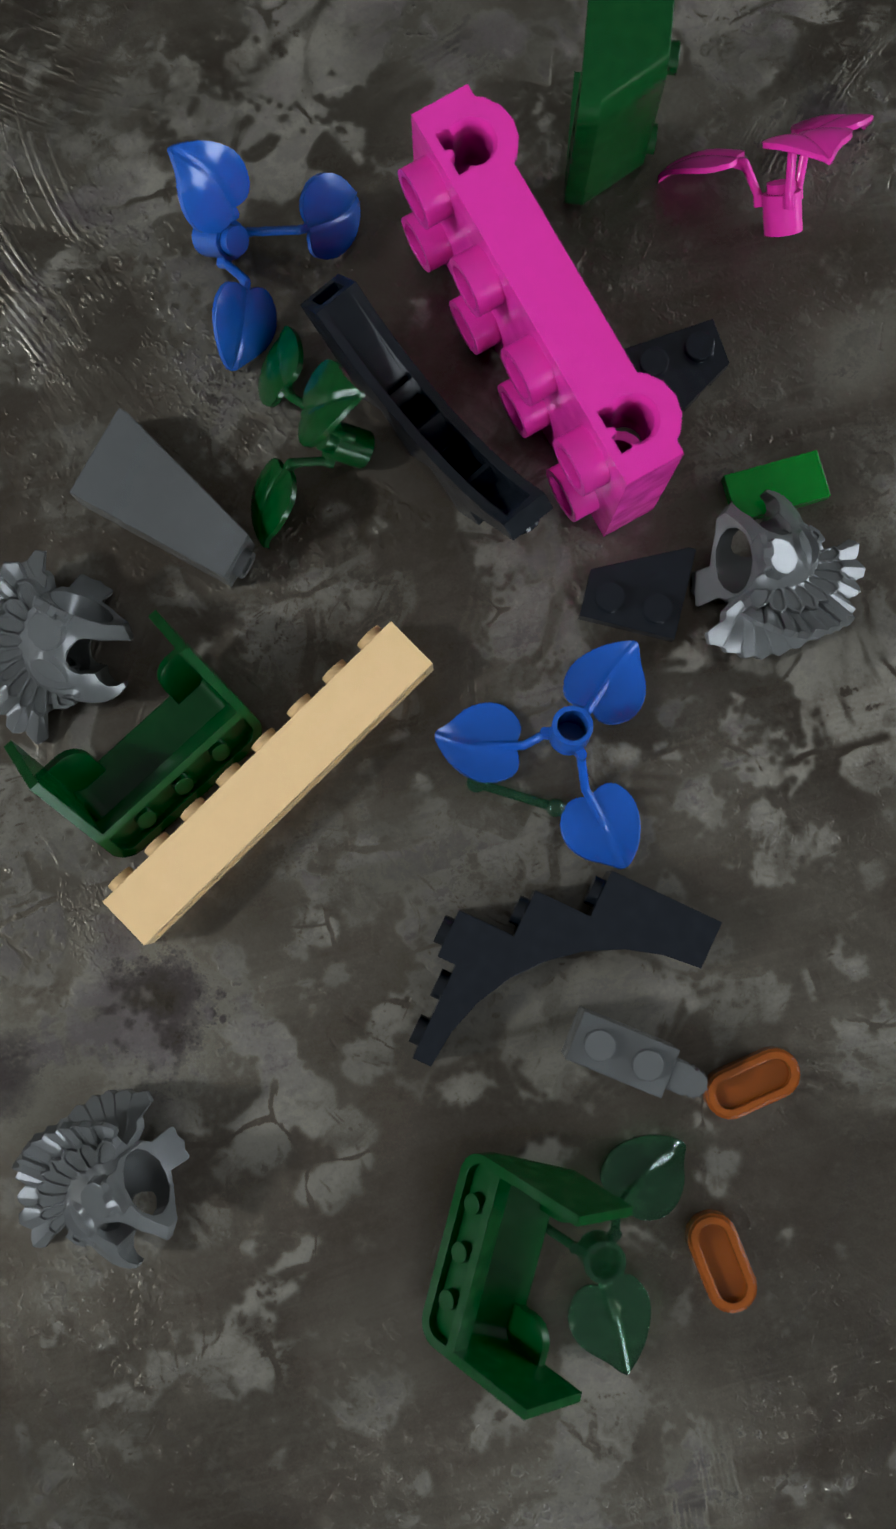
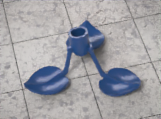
M193 140L180 142L169 146L167 151L174 169L180 207L188 223L193 227L192 242L194 248L202 256L217 258V267L219 269H226L239 281V283L232 281L223 283L215 295L212 308L213 331L220 358L226 370L237 371L259 356L271 343L277 327V313L270 293L264 288H250L251 281L249 276L235 266L232 260L238 259L246 252L249 245V237L302 235L307 233L308 250L313 257L324 260L337 258L348 250L357 235L361 217L360 201L356 190L342 176L323 172L312 176L305 183L301 192L299 211L304 221L303 224L245 227L236 221L240 216L236 207L244 202L250 190L248 171L241 157L230 147L213 141Z
M629 640L606 644L591 650L577 659L567 671L563 683L564 696L572 705L561 708L555 714L551 727L541 728L540 732L526 740L518 741L521 734V724L516 715L506 706L492 702L472 705L435 732L436 744L447 762L464 776L482 783H498L513 777L519 768L517 750H526L543 740H549L552 747L560 754L574 755L577 760L580 788L584 797L575 798L564 807L560 819L561 836L568 848L585 860L617 869L629 867L636 855L640 842L641 823L639 810L629 792L616 783L603 784L592 793L589 786L585 747L593 732L591 713L603 724L617 725L629 721L636 716L644 703L646 681L637 641Z

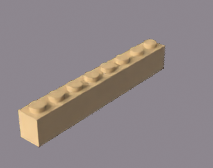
M392 621L383 629L376 625L369 630L357 644L361 651L348 663L341 659L333 665L323 676L322 680L326 685L313 697L307 693L298 699L288 710L287 715L291 719L277 732L270 728L262 734L252 745L251 749L255 754L242 766L236 762L227 768L216 780V784L220 788L206 801L199 797L191 803L181 814L180 818L184 823L171 835L167 832L160 834L145 849L144 853L148 858L135 870L131 866L127 867L111 881L108 888L112 893L102 902L143 945L155 943L434 670L433 663Z

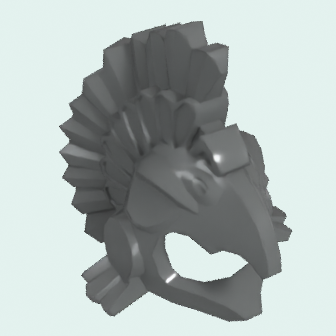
M766 490L760 495L766 507L764 519L760 524L739 510L732 502L725 506L716 518L710 566L694 571L690 575L692 580L690 591L695 596L696 606H702L718 598L724 602H729L720 613V622L704 633L706 643L719 646L723 653H736L739 658L753 656L755 659L762 660L770 654L781 656L789 649L800 648L809 640H817L825 634H832L835 630L839 631L843 626L848 627L856 618L852 614L856 608L849 599L860 592V587L856 580L864 577L866 569L856 560L860 547L858 542L848 539L837 547L831 546L824 549L821 543L825 541V538L820 531L812 525L808 526L805 524L793 504L783 495L771 490ZM738 530L745 533L750 543L751 557L739 556L734 554L731 549L733 536Z
M35 550L25 562H4L0 567V715L7 716L6 726L12 733L26 731L29 738L35 744L43 743L49 737L48 713L51 710L68 709L79 701L87 703L106 702L121 694L129 685L128 680L123 682L115 681L109 674L108 665L95 662L90 650L92 640L131 641L134 639L129 622L104 603L112 595L113 589L104 586L101 581L91 579L83 574H80L69 587L60 586L56 588L54 575L49 570H46L47 551Z
M132 1089L120 1092L108 1090L103 1095H92L86 1104L76 1105L68 1117L60 1119L57 1125L47 1126L45 1132L34 1134L31 1141L26 1144L11 1169L18 1171L15 1179L25 1184L17 1196L19 1203L25 1206L19 1213V1224L32 1229L31 1240L33 1247L42 1248L48 1246L53 1237L66 1228L69 1231L66 1238L75 1245L82 1247L92 1246L98 1254L110 1263L130 1269L138 1268L144 1261V1258L138 1255L134 1248V1235L137 1229L157 1235L167 1241L173 1236L178 1218L171 1170L188 1160L189 1155L185 1150V1140L177 1135L175 1127L172 1126L153 1141L139 1140L145 1128L142 1116L154 1101L149 1090L138 1093ZM140 1192H153L156 1195L157 1208L153 1215L142 1212L132 1202L135 1195Z

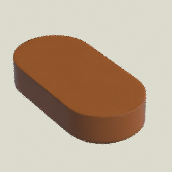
M775 1046L761 1048L710 1072L707 1076L708 1090L703 1094L704 1102L713 1113L721 1118H740L794 1092L801 1076L799 1064L792 1054L782 1048Z
M707 1209L697 1212L687 1223L685 1240L704 1289L711 1302L718 1309L727 1313L741 1312L753 1303L757 1294V1281L737 1230L729 1218L717 1210Z

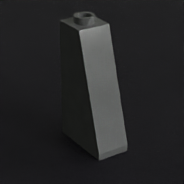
M118 408L69 493L81 505L232 587L236 578L243 579L254 563L256 553L252 551L255 545L250 536L126 411Z

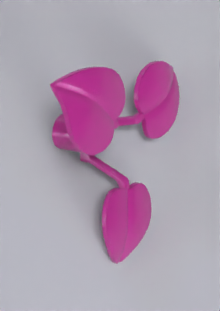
M820 115L794 124L791 127V134L774 136L762 141L763 149L787 152L786 179H778L766 183L767 191L764 193L761 191L749 159L744 158L745 151L738 149H706L685 155L669 164L658 175V184L671 174H707L730 168L741 170L753 194L754 208H763L764 236L783 237L794 235L803 231V184L808 158L831 165L839 149L851 140L852 131L858 128L865 130L873 122V115ZM797 154H798V155H800V156H799V162H798V167H797V172H796V161H797Z

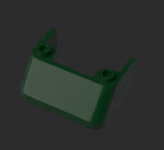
M588 0L581 72H574L563 196L564 204H585L644 163L646 154L654 155L658 124L654 122L667 75L676 76L680 57L681 41L671 40L675 0Z
M156 610L148 617L175 648L162 660L157 671L159 684L170 696L99 761L85 750L69 749L59 753L47 765L42 766L12 740L4 746L23 780L34 794L110 854L120 858L136 855L148 846L191 803L206 793L227 768L236 762H240L252 751V745L262 735V725L256 716Z
M495 1152L469 1155L460 1168L422 1313V1327L427 1341L435 1350L523 1420L580 1402L582 1392L545 1365L550 1346L548 1328L540 1315L526 1306L549 1219L552 1217L559 1222H570L579 1227L631 1217L634 1206L572 1169Z

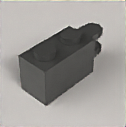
M579 1006L561 1050L565 1059L659 1098H662L665 1089L682 1096L686 1094L688 1098L692 1097L693 1099L696 1097L701 1098L700 1096L708 1090V1077L704 1075L705 1072L700 1071L694 1064L690 1065L689 1062L678 1058L680 1050L673 1044Z

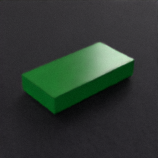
M817 450L724 475L721 479L728 504L732 502L739 510L754 520L765 516L766 507L760 495L766 490L775 491L783 495L793 504L795 509L825 501L831 496Z

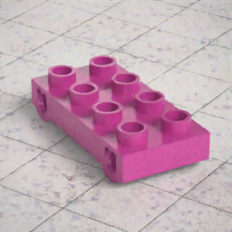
M466 84L411 114L414 161L398 169L401 188L413 211L401 218L403 230L413 253L426 272L430 273L446 264L461 295L450 300L449 306L456 326L470 350L475 355H478L494 347L502 360L509 379L500 383L497 389L503 407L518 433L523 438H527L542 430L553 448L559 463L547 469L546 476L560 507L572 522H576L591 514L602 535L605 537L655 508L684 455V451L677 441L681 432L682 411L676 395L663 381L647 373H640L635 370L517 169L515 163L518 155L519 134L513 118L501 105L485 97L475 96L469 85ZM629 427L639 434L641 441L627 431H617L615 429Z

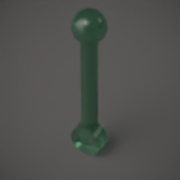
M470 778L467 779L468 789L473 793H479L483 790L545 809L552 817H560L565 811V803L559 798H553L549 801L498 784L482 783Z

